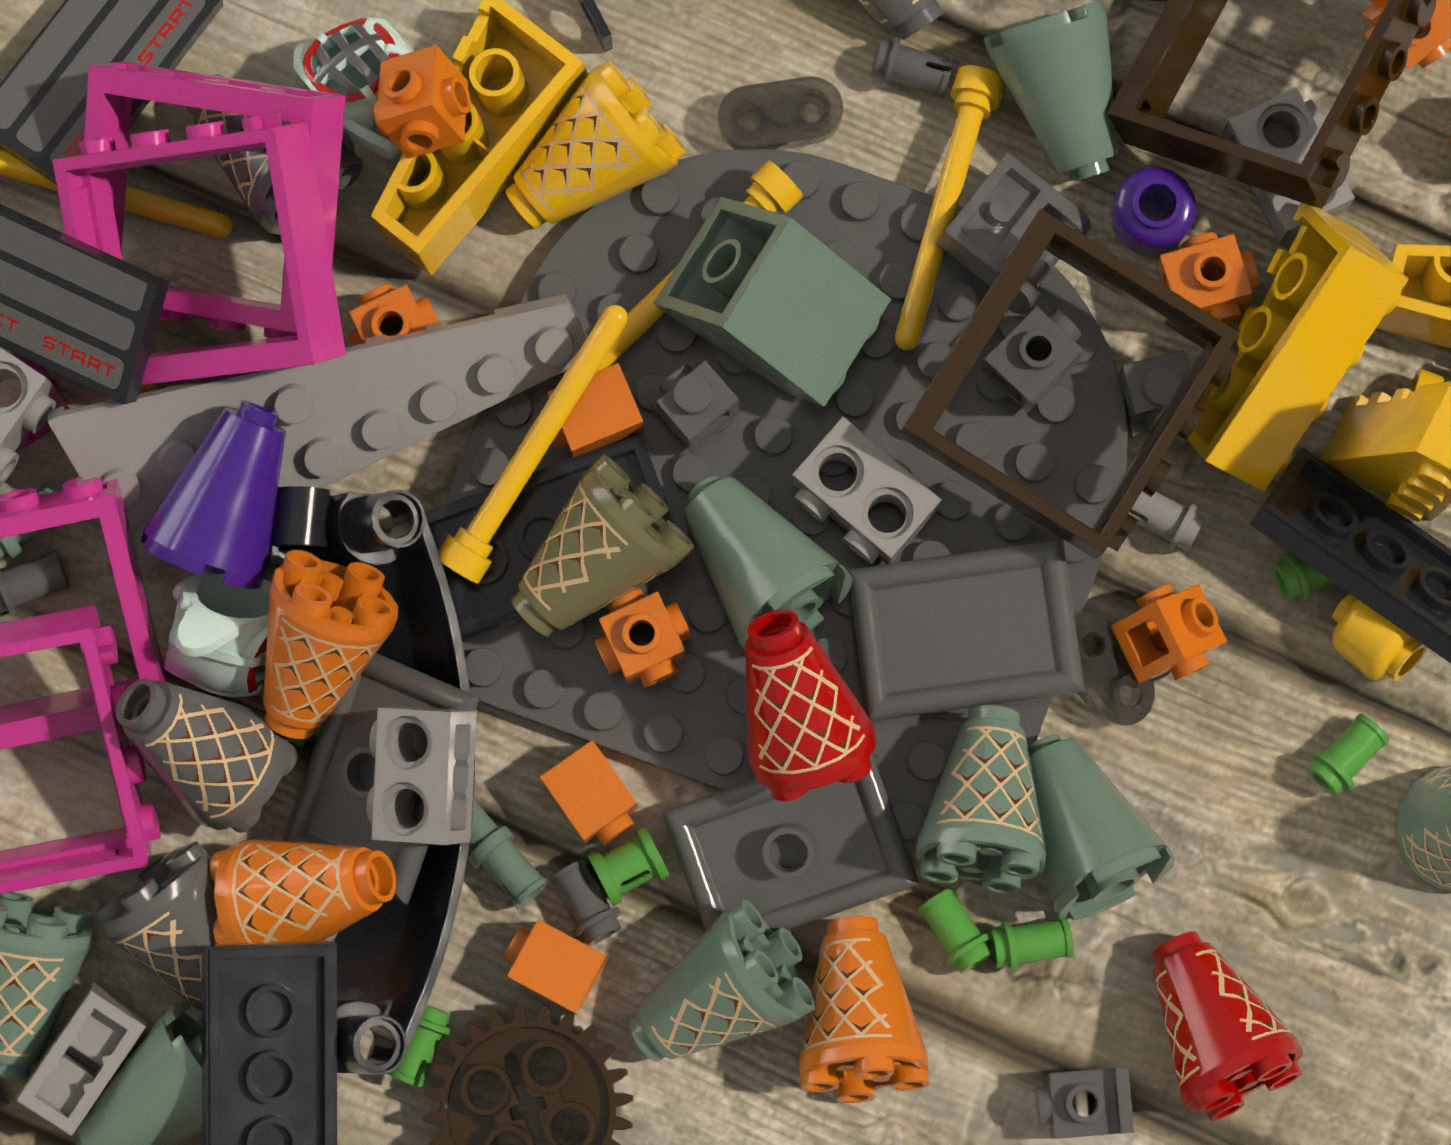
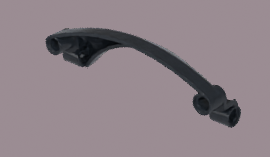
M303 486L278 487L270 542V560L275 569L283 564L286 553L292 550L306 551L322 561L332 562L348 567L353 562H361L377 568L385 576L382 587L390 593L398 606V618L393 631L376 653L470 693L456 611L440 556L427 523L424 508L419 499L410 492L400 489L377 494L347 492L331 495V491L324 488ZM382 506L389 511L393 521L392 532L389 536L379 526L378 516ZM474 758L472 819H473L474 792H475V758ZM469 842L451 845L429 844L408 904L392 898L390 901L383 903L374 913L324 940L337 942V1073L384 1075L397 1069L403 1062L426 1008L448 946L462 890ZM370 1029L374 1036L375 1046L371 1056L365 1060L360 1052V1040L364 1032Z

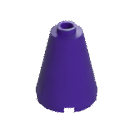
M243 400L238 410L233 408H225L144 527L140 543H145L143 548L173 565L202 576L205 570L216 574H225L222 583L246 589L261 588L267 570L286 430L275 424L278 418L276 412Z

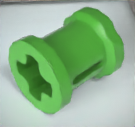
M645 826L636 830L635 838L601 855L597 851H593L587 855L613 906L622 902V894L655 877L662 881L670 876Z

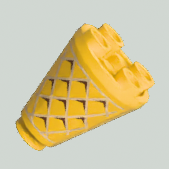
M607 60L601 66L597 65L586 75L514 173L513 178L515 182L505 190V193L519 214L533 228L538 229L547 221L550 224H555L669 172L678 165L677 161L687 153V150L666 124L663 123L659 126L648 113V110L654 105L640 85L631 76L625 79L617 67Z

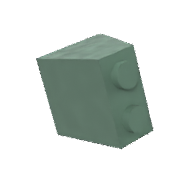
M720 197L653 304L789 395L825 407L832 394L843 384L846 371L864 342L876 331L880 317L891 301V298L792 217Z

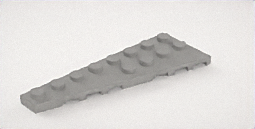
M566 294L495 309L493 310L494 315L449 325L447 320L426 325V330L386 339L384 334L365 338L366 343L346 347V356L315 365L221 375L189 383L188 380L166 383L167 388L140 393L136 402L125 405L106 396L104 402L69 410H65L64 406L48 412L47 422L79 477L82 476L83 480L100 477L101 482L118 479L141 574L143 575L168 563L143 548L145 543H140L143 529L225 408L238 410L243 400L276 412L278 418L275 424L286 430L278 487L303 486L323 488L566 371L588 335Z

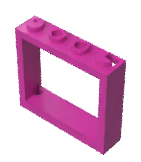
M129 62L89 65L84 141L114 137L116 149L129 148L132 98L252 117L280 112L281 120L284 122H308L332 266L345 95ZM127 168L107 171L121 254ZM285 258L281 305L169 285L160 319L187 321L191 320V315L208 317V327L213 329L241 331L246 330L248 324L264 327L263 335L266 338L297 335Z
M280 112L241 118L243 131L226 133L225 122L218 121L186 126L187 139L171 141L169 129L131 134L132 147L116 149L114 137L79 142L81 155L52 160L65 234L122 260L107 171L265 148L267 150L297 335L151 352L141 385L315 365L346 356L308 122L282 125Z
M81 476L64 482L62 484L63 490L37 495L35 488H25L1 495L0 538L94 518L100 519L139 676L114 682L115 686L125 685L127 688L139 679L159 680L168 683L118 479L101 482L100 477L83 480ZM91 687L0 706V750L101 729Z
M96 605L0 623V658L80 643L124 828L0 851V894L149 866L152 840L161 839L156 807L153 802L143 804L139 783L147 781L144 756L135 745L129 746L123 726L116 718L117 703L122 693L126 690V686H115L110 665L118 663L116 640L111 625H100Z

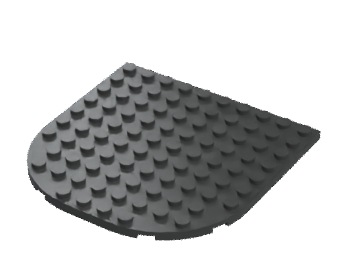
M743 148L709 152L679 159L677 161L678 165L669 172L592 206L568 228L549 251L531 279L520 303L566 294L588 336L607 307L619 305L628 314L678 265L720 197L742 203L748 198L745 191L753 184L750 177L768 160L776 164L803 194V198L785 215L792 217L891 298V301L880 317L876 331L864 342L846 371L843 384L832 394L825 407L789 395L667 313H664L612 364L619 363L643 419L645 432L642 433L674 523L694 545V549L675 567L635 589H641L645 597L658 592L664 606L673 602L678 604L692 637L682 641L686 652V659L676 663L679 672L649 687H644L641 680L628 686L621 670L609 675L594 642V639L604 635L599 618L610 614L606 606L564 630L556 628L549 636L540 634L521 616L461 637L470 693L480 697L479 703L586 742L593 740L597 746L720 791L756 779L748 761L745 650L739 644L684 518V511L689 504L687 496L701 481L711 476H718L720 480L727 477L736 478L840 562L846 570L884 565L885 563L878 557L872 564L866 562L843 541L844 536L848 532L830 516L823 523L806 512L793 498L799 490L792 485V474L836 423L844 417L942 499L939 509L892 563L1062 539L897 436L990 288L987 283L945 251L919 344L912 350H903L897 346L895 332L934 196L839 162L811 154L779 149ZM958 205L955 217L962 210V206ZM1015 246L1011 249V251H1010V252L1008 253V255L1005 257L1006 260L1008 259V257H1009L1010 254L1012 253V251H1013V249L1015 248ZM1054 266L1038 287L1039 297L1028 312L1017 314L1007 310L933 430L1092 528L1126 473L1128 427L1124 395L1116 364L1100 327L1080 295L1066 277ZM1036 306L1047 316L1054 309H1057L1067 316L1080 330L1082 336L1076 343L1083 349L1081 359L1027 413L982 371L983 361ZM1036 340L1026 346V353L1031 359L1042 361L1050 355V349L1044 342ZM706 360L739 398V413L690 453L649 403L661 393L658 388L676 370L686 364L691 368L697 362L702 364ZM566 371L478 413L444 505L494 487L548 401L547 392L556 388ZM552 442L534 472L572 459L573 457L568 445L556 450ZM841 461L829 462L819 472L822 484L833 491L846 490L856 480L853 469ZM878 503L868 512V519L871 525L883 533L895 532L905 523L903 512L893 503ZM1064 540L1077 629L1103 554L1094 559ZM848 592L839 605L830 596L817 609L824 620L810 632L865 711L850 594ZM641 623L632 627L629 638L635 645L645 646L653 640L655 632L650 625ZM1053 696L993 705L1007 707L1019 713V726L1025 730L1027 746L1037 741ZM970 708L873 721L877 736L876 747L872 754L909 856L914 862L920 863L915 858L917 840L960 726L968 720ZM966 880L982 886V881Z

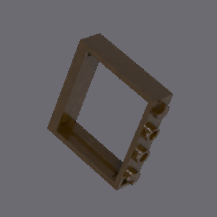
M1169 0L1107 112L1124 144L1319 209H1323L1332 190L1338 189L1345 181L1350 167V156L1361 136L1367 135L1375 125L1381 98L1389 83L1397 80L1402 74L1408 58V48L1419 27H1424L1429 23L1436 7V0L1388 1L1303 162L1298 164L1163 119L1228 1Z
M1040 208L897 436L1096 559L1106 551L1107 547L1118 552L1126 537L1132 532L1138 519L1129 514L1141 492L1152 497L1166 477L1172 464L1164 460L1163 457L1175 437L1185 443L1198 425L1205 409L1196 403L1209 382L1219 388L1228 376L1233 363L1238 357L1236 353L1229 349L1239 335V332ZM1045 250L1202 348L1092 528L933 430Z

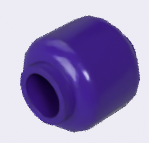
M1160 167L1145 168L1128 176L1119 187L1110 213L1112 228L1119 241L1134 253L1146 256L1162 255L1179 247L1189 234L1197 208L1195 195L1185 179L1172 170Z

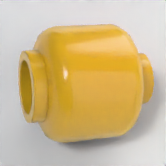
M1348 594L1339 603L1332 614V619L1338 623L1332 636L1333 648L1373 682H1379L1389 677L1395 682L1402 679L1419 663L1428 649L1425 645L1351 594Z

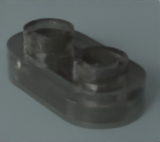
M814 76L745 85L733 89L722 100L718 110V127L724 141L734 149H781L816 144L829 139L837 132L843 117V101L839 91L831 82ZM815 104L822 109L823 116L816 122H807L802 119L799 112L805 105ZM745 113H754L760 118L761 125L754 131H745L737 123L739 117Z
M1074 612L1085 684V692H1078L1077 694L1094 716L1104 723L1128 726L1140 722L1148 715L1154 703L1155 687L1153 680L1149 679L1138 683L1111 628L1112 624L1109 620L1093 612ZM1088 633L1095 640V648L1090 655H1086L1082 648L1083 638ZM1127 682L1132 689V697L1124 705L1120 699V689Z

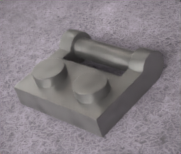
M1007 152L943 232L936 244L991 286L1007 261L1005 257L1022 237L1040 208L1084 236L1090 231L1091 222L1078 206ZM1045 250L1008 310L1017 314L1028 312L1039 297L1038 287L1060 259Z

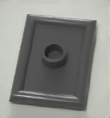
M1063 539L847 570L852 576L849 594L865 711L872 722L972 708L979 705H993L1085 692Z
M376 653L327 720L322 724L282 840L360 846L372 851L380 850L384 852L391 860L396 874V891L393 899L408 904L429 844L371 840L372 824L367 818L366 803L368 793L372 786H374L375 758L370 751L369 739L372 725L377 720L378 707L405 706L476 711L480 697ZM418 726L413 734L412 744L414 751L421 758L426 752L428 742L426 733ZM414 792L409 802V811L415 822L419 823L424 815V803L420 795Z
M873 754L869 757L872 769L861 780L852 783L837 781L822 788L808 790L803 796L786 802L773 799L769 787L760 784L757 779H753L662 811L705 931L709 929L722 913L742 900L751 902L768 927L774 932L781 927L790 930L920 885Z

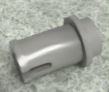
M1141 492L1129 512L1130 515L1138 519L1137 525L1170 541L1169 549L1175 551L1177 546L1189 551L1206 520V517L1196 513L1198 508L1196 505L1191 504L1188 509L1157 492L1152 497Z

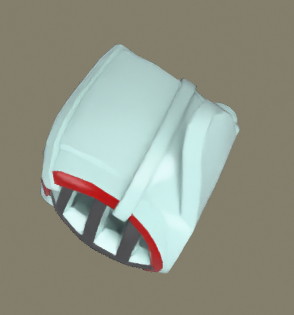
M368 17V19L360 18L342 24L326 33L320 31L315 36L314 42L308 39L298 44L294 50V70L312 91L345 95L343 129L355 143L366 151L386 159H393L401 152L393 141L387 139L388 137L383 136L379 131L374 119L373 106L378 100L381 62L413 52L414 50L408 41L393 29L391 24L385 19Z
M203 571L202 576L196 574L192 577L181 579L173 590V597L177 601V606L169 635V646L165 657L164 669L205 691L221 697L243 698L258 695L263 690L265 682L269 599L273 575L266 573L260 589H246L222 583L225 574H216L208 571Z

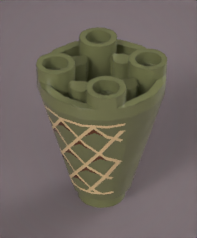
M603 454L584 473L518 584L520 591L511 599L514 608L532 628L544 636H549L556 628L560 630L568 628L672 569L694 549L693 543L681 529L671 521L667 520L665 522L662 519L669 511L664 501L644 483H641L634 490L628 485L630 479L627 474L607 455Z

